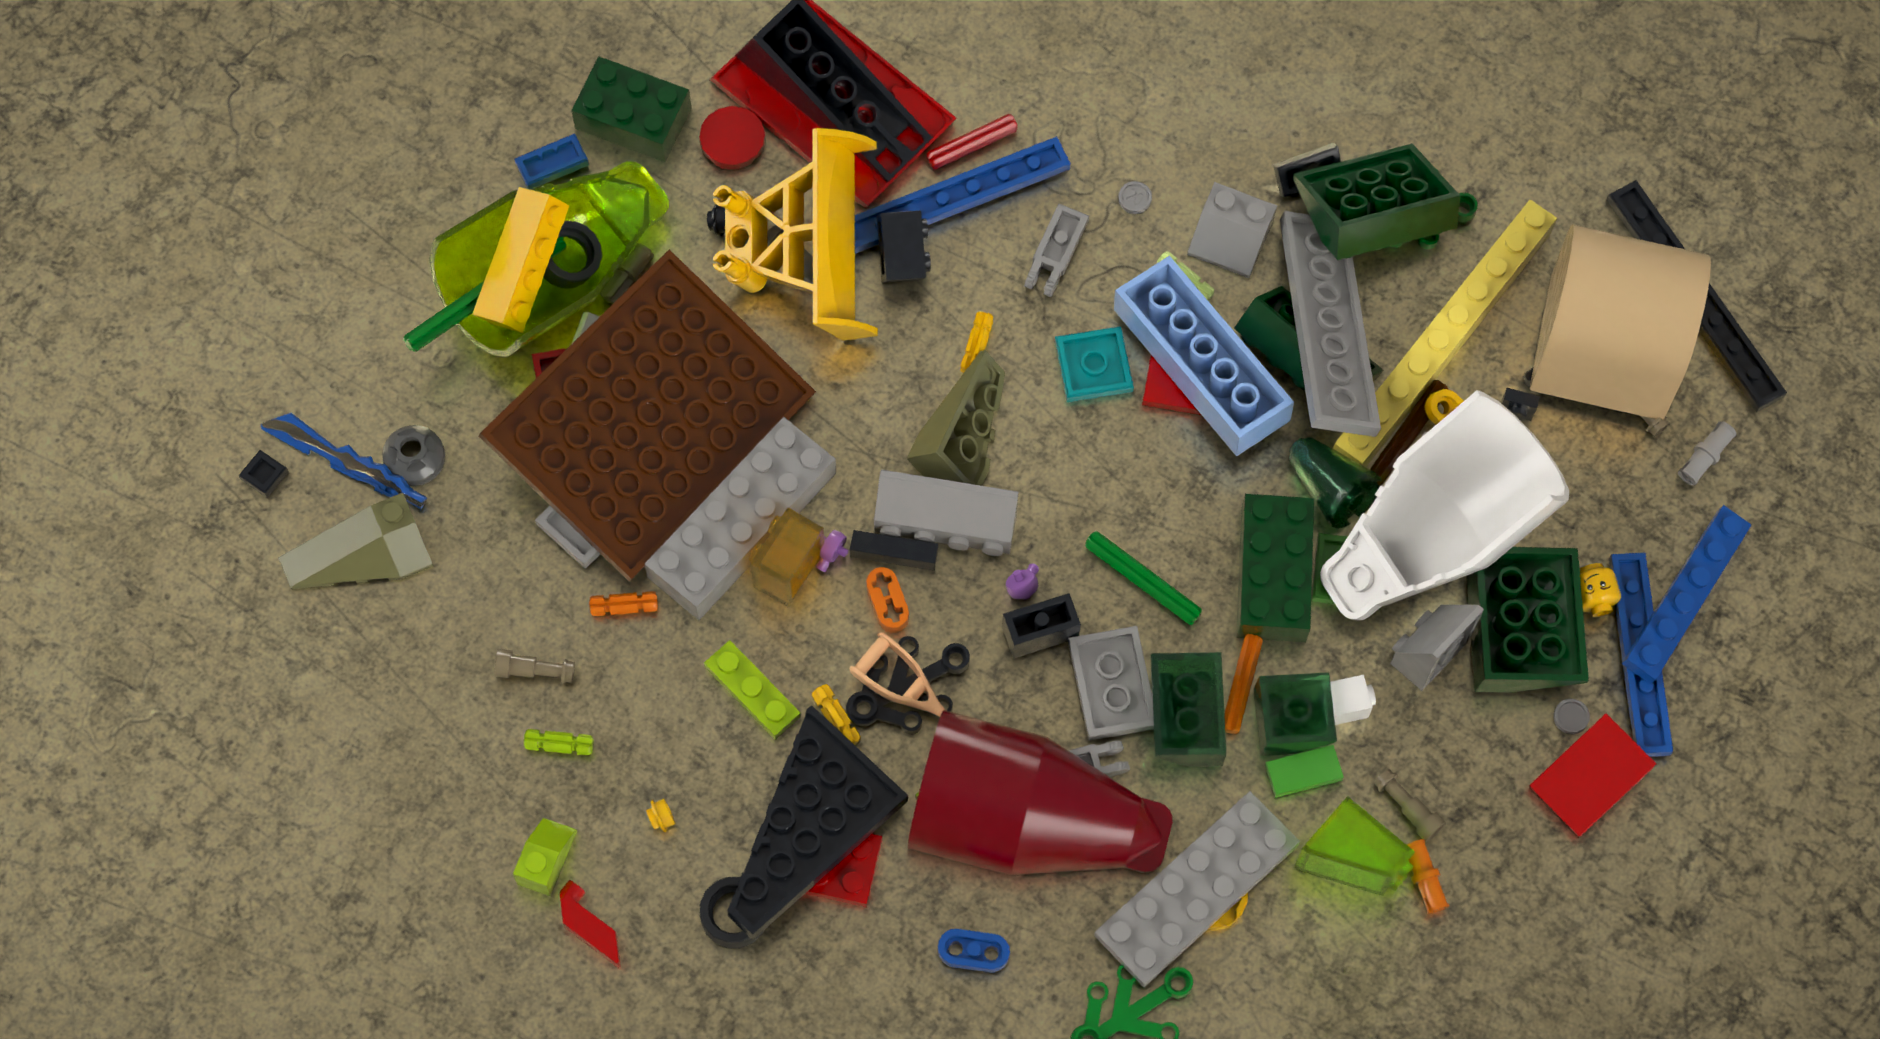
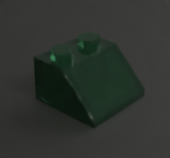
M1329 672L1258 677L1253 690L1260 756L1298 754L1337 741Z

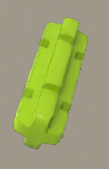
M527 729L524 734V747L527 750L539 751V748H543L547 752L572 754L573 751H576L579 755H591L594 740L593 736L588 734H578V737L573 736L574 733L546 730L545 733H540V730Z

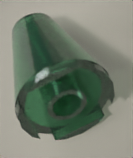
M1313 437L1300 438L1290 447L1289 463L1310 496L1314 498L1315 504L1326 521L1332 527L1339 529L1350 525L1351 523L1347 519L1353 514L1360 518L1377 498L1375 493L1380 487L1377 481H1382V479L1376 472Z

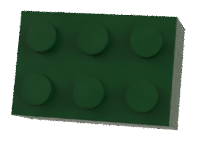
M598 56L571 112L575 129L666 162L692 107L689 89Z

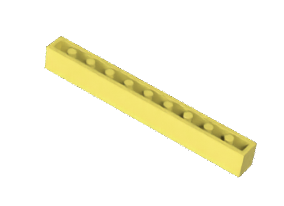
M1532 200L1526 203L1375 392L1381 430L1377 436L1372 437L1343 432L1334 444L1330 456L1331 460L1358 478L1414 408L1430 384L1437 379L1551 235L1557 217Z

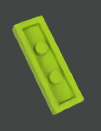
M730 640L704 662V667L775 740L801 718V713Z

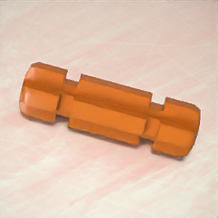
M654 591L642 592V595H637V592L609 594V598H604V595L591 596L589 600L590 613L592 616H604L606 612H610L611 615L639 613L640 609H643L644 612H655L658 609V597Z

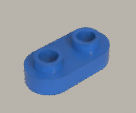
M951 929L940 937L938 955L941 961L950 967L997 972L1007 965L1010 948L1007 941L997 934ZM954 944L960 945L963 951L959 955H953L949 951L950 946ZM993 949L997 951L998 957L995 960H989L985 957V952Z

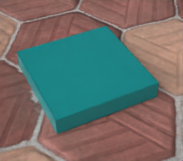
M1121 326L1055 336V346L1067 402L1133 392L1134 385Z

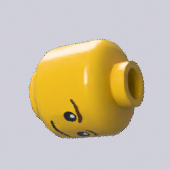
M1602 563L1589 564L1579 568L1583 612H1592L1593 617H1601L1612 613V607L1621 599V592L1614 571L1604 567Z

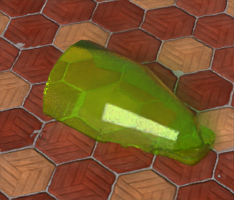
M626 161L610 171L571 178L570 182L553 185V183L542 184L541 188L532 189L533 191L549 194L568 204L569 208L565 221H576L584 224L596 234L602 248V260L599 269L583 285L575 288H559L543 278L523 333L493 325L472 314L456 324L458 328L475 345L494 356L509 357L594 302L647 228L660 221L669 208L667 195L642 165L634 161ZM518 190L508 193L435 237L431 246L429 263L433 283L444 307L485 280ZM563 237L567 247L552 259L562 270L576 273L585 266L586 254L582 246L575 240Z

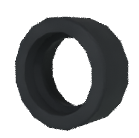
M564 221L558 238L568 237L581 245L586 254V264L582 270L576 273H569L559 268L554 263L552 257H550L543 278L559 288H575L583 285L599 269L602 260V248L596 234L586 225L576 221Z
M725 877L715 881L705 891L700 902V920L706 935L715 944L725 948H743L753 944L763 934V932L752 940L744 931L739 933L723 931L714 921L713 908L716 901L722 895L736 892L740 877Z

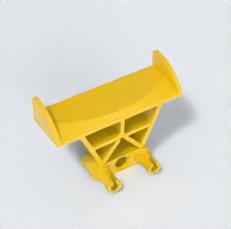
M815 128L813 129V162L755 198L745 191L735 192L726 185L719 186L713 193V196L717 197L713 201L716 205L725 208V250L718 251L715 254L713 261L717 263H714L713 267L717 271L725 273L729 282L749 293L760 291L768 279L813 294V325L843 341L878 336V328L867 323L855 321L854 153L877 149V142L867 136L854 132ZM813 188V223L804 224V193ZM782 207L783 219L774 213ZM768 219L784 230L769 246L767 234ZM813 241V284L804 281V242ZM782 265L783 274L777 272Z

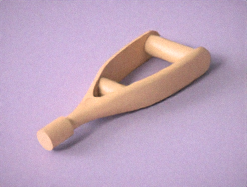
M879 633L877 635L878 639L857 664L850 666L851 674L868 688L890 701L928 711L940 717L942 711L946 709L937 699L918 663L885 633ZM888 647L899 655L918 677L903 696L887 690L866 676V673ZM925 691L928 696V700L918 701L919 697Z

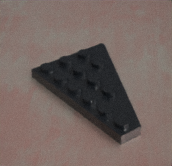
M812 705L805 712V718L799 733L795 737L792 751L784 765L772 802L768 806L766 817L760 826L751 849L744 873L742 872L738 888L727 910L728 917L752 940L908 802L909 795Z

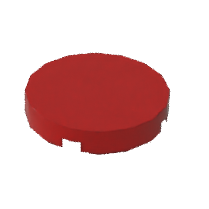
M736 106L719 108L708 115L701 125L699 135L704 156L714 162V165L719 168L737 170L751 165L753 160L763 152L766 139L763 124L755 113L744 107Z

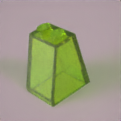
M1347 796L1303 846L1294 867L1303 873L1383 896L1389 888L1396 891L1407 879L1409 872L1414 867L1410 861L1415 851Z

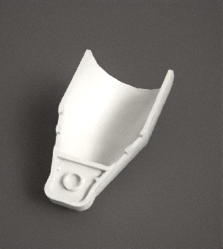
M1476 390L1398 457L1392 466L1395 468L1386 484L1384 486L1380 485L1375 493L1377 498L1368 512L1361 515L1340 550L1322 566L1320 572L1321 582L1339 611L1346 618L1357 621L1365 620L1382 606L1390 605L1488 568L1568 502L1569 490L1565 479L1550 454L1517 416L1498 400Z

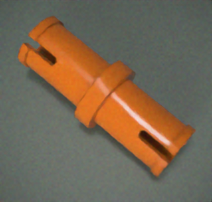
M1420 839L1404 845L1403 850H1405L1414 874L1411 878L1414 885H1418L1427 909L1426 912L1427 914H1433L1448 908L1449 904L1446 901L1438 879L1440 876L1439 869H1434L1425 845L1426 842L1424 839Z

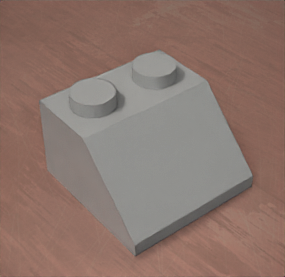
M1214 182L1200 215L1187 255L1250 278L1272 227L1277 205Z

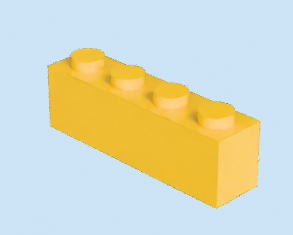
M522 187L518 188L472 315L493 325L523 333L538 290L542 284L550 257L553 254L561 227L565 221L569 208L568 204L549 194Z

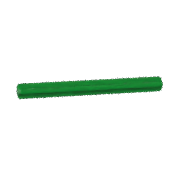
M563 237L557 238L552 258L566 249L567 244ZM484 281L404 335L403 341L410 351L417 352L470 316L474 311Z

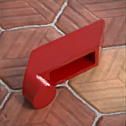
M568 880L560 890L562 921L565 929L619 968L621 965L616 931L578 903L586 892L575 882Z

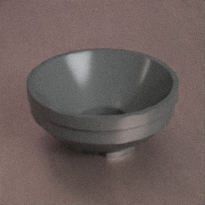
M420 425L404 426L393 432L386 440L382 453L383 464L388 467L392 474L403 476L409 486L424 485L436 478L445 464L446 457L441 439L435 432ZM408 441H417L421 444V450L416 456L407 457L401 453L402 446Z

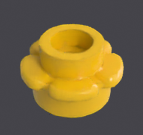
M665 798L657 802L652 799L650 801L652 808L646 810L648 818L654 830L660 827L663 832H667L666 828L676 824Z

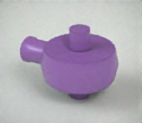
M833 530L827 538L823 535L820 536L818 543L823 546L820 551L821 559L816 565L817 569L826 572L830 562L833 563L839 555L844 558L849 551L844 548L847 537L842 532Z
M1029 564L1026 570H1015L1007 578L1006 590L1012 598L1028 599L1037 591L1038 579L1035 575L1038 573L1039 568L1036 564Z

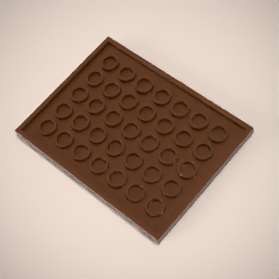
M669 249L481 431L479 437L630 582L644 568L645 563L772 428L783 417L789 420L816 391Z

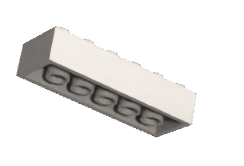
M783 417L645 563L647 578L696 619L700 620L836 474L835 458Z

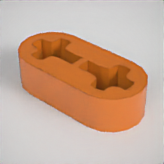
M876 568L867 577V593L881 628L886 632L898 633L908 625L909 610L895 573L889 568ZM882 578L884 582H890L887 584L888 596H883L880 587L874 588L877 585L876 579ZM892 603L896 613L902 612L899 615L898 622L893 623L891 618L885 619L888 616V604Z

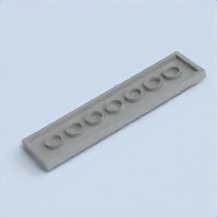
M1284 211L1280 218V226L1311 428L1376 437L1381 430L1353 258L1336 260L1322 243L1310 215Z

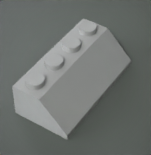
M881 470L874 516V532L894 537H906L919 541L948 544L950 548L955 550L980 549L983 553L991 556H1000L1003 553L1010 554L1017 517L1019 492Z

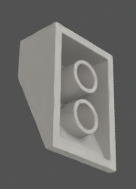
M1440 605L1433 613L1427 610L1415 623L1418 629L1410 637L1404 634L1393 646L1392 650L1395 654L1390 664L1422 691L1468 643L1484 609L1479 605Z

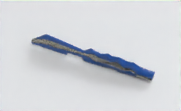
M292 413L261 423V429L307 455H309L310 450L330 460L332 469L357 481L369 483L375 487L374 491L388 497H393L403 492L406 501L419 509H422L427 501L426 496L413 490L403 476L392 474L385 464L374 462L371 456H359L349 444L336 448Z

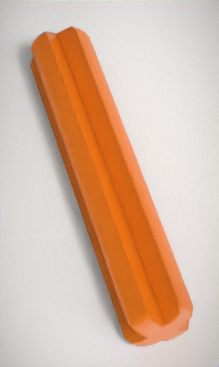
M1246 634L1243 640L1221 725V730L1230 734H1238L1241 728L1263 639L1257 635Z

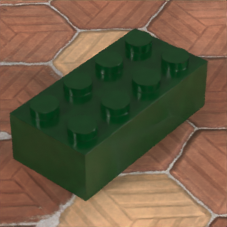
M1245 494L1241 507L1236 638H1244L1246 634H1253L1261 637L1263 640L1306 643L1311 629L1314 498Z

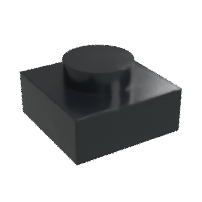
M1506 388L1501 404L1516 415L1520 421H1532L1540 396Z

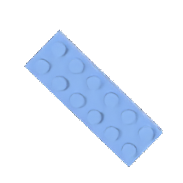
M1170 256L1115 290L1114 311L1236 456L1291 421L1294 401Z

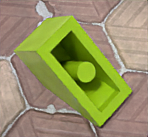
M543 818L527 839L513 872L517 885L551 896L577 829Z

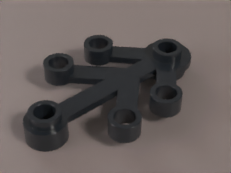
M911 636L901 638L898 642L901 647L906 643H910L915 647L909 653L912 658H915L919 652L918 641ZM949 644L942 652V659L923 668L922 671L929 682L948 672L960 674L969 666L970 653L962 644ZM884 654L879 658V660L884 662L883 667L880 669L871 667L866 675L877 684L880 676L886 673L888 669V659ZM899 655L889 687L886 689L903 696L918 677L915 673L907 677L910 666ZM958 656L962 659V663L954 666L949 662L950 658ZM864 684L862 691L854 693L846 704V713L851 721L859 726H868L879 720L901 726L905 733L911 735L918 733L922 727V718L919 713L915 711L903 713L884 707L893 701L882 697ZM923 693L918 701H927L928 696L926 693ZM943 694L936 696L939 702H946L949 706L947 711L952 712L953 703L951 698ZM860 705H867L870 707V711L867 714H860L857 708ZM908 718H915L918 724L915 727H908L905 721Z

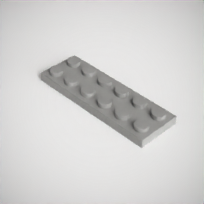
M1249 791L1098 928L1094 936L1145 987L1296 849L1300 841Z

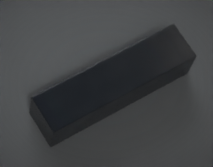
M853 530L850 557L935 571L939 544Z

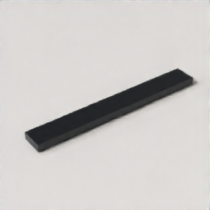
M1637 180L1608 195L1606 200L1633 238L1685 249ZM1709 283L1699 332L1757 413L1784 398L1787 392Z

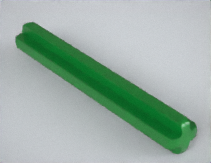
M1094 531L1087 538L1085 547L1186 623L1193 625L1199 619L1202 609L1100 532Z

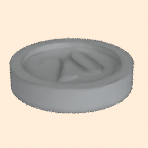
M1132 181L1126 183L1120 189L1118 200L1124 211L1131 214H1140L1150 207L1152 194L1144 183Z
M1566 699L1557 705L1553 718L1556 726L1562 732L1577 734L1582 732L1588 725L1590 714L1586 705L1581 701Z

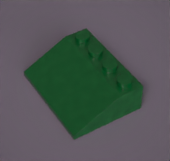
M1413 143L1295 173L1293 176V180L1322 243L1336 260L1347 259L1430 235L1441 234L1445 231L1457 229L1460 194Z
M1512 547L1488 568L1466 576L1468 605H1479L1484 609L1471 635L1475 692L1510 693L1589 682L1578 548Z

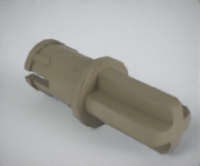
M637 243L625 261L615 267L616 272L601 290V297L610 304L618 300L631 284L638 280V275L648 262L653 259V252L645 245Z

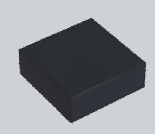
M259 450L238 476L244 483L268 498L289 471L287 467L262 450Z

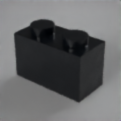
M921 210L880 213L877 215L882 283L925 279L926 272L931 270V259L929 252H924L923 239L928 238V223L926 218H922Z
M1070 593L1003 614L1002 629L1013 659L1068 642V638L1080 635L1081 623Z

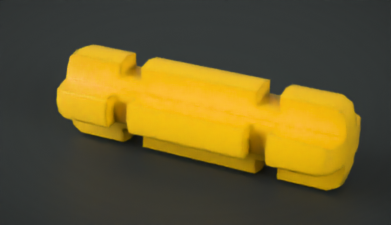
M982 311L976 313L974 325L965 348V356H963L960 365L962 373L967 370L979 352L986 348L989 332L993 324V315Z
M828 684L817 687L812 692V698L818 707L822 706L820 711L823 716L854 745H857L861 740V735L856 727L851 728L852 721L839 700L833 699L835 694Z

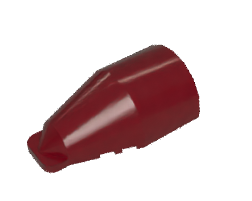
M943 710L924 770L912 819L908 849L1010 876L1120 868L1140 873H1150L1159 868L1164 859L1173 817L1166 805L1141 798L1046 736Z

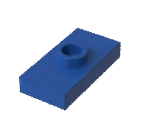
M575 133L514 158L527 189L530 190L589 166L588 158Z

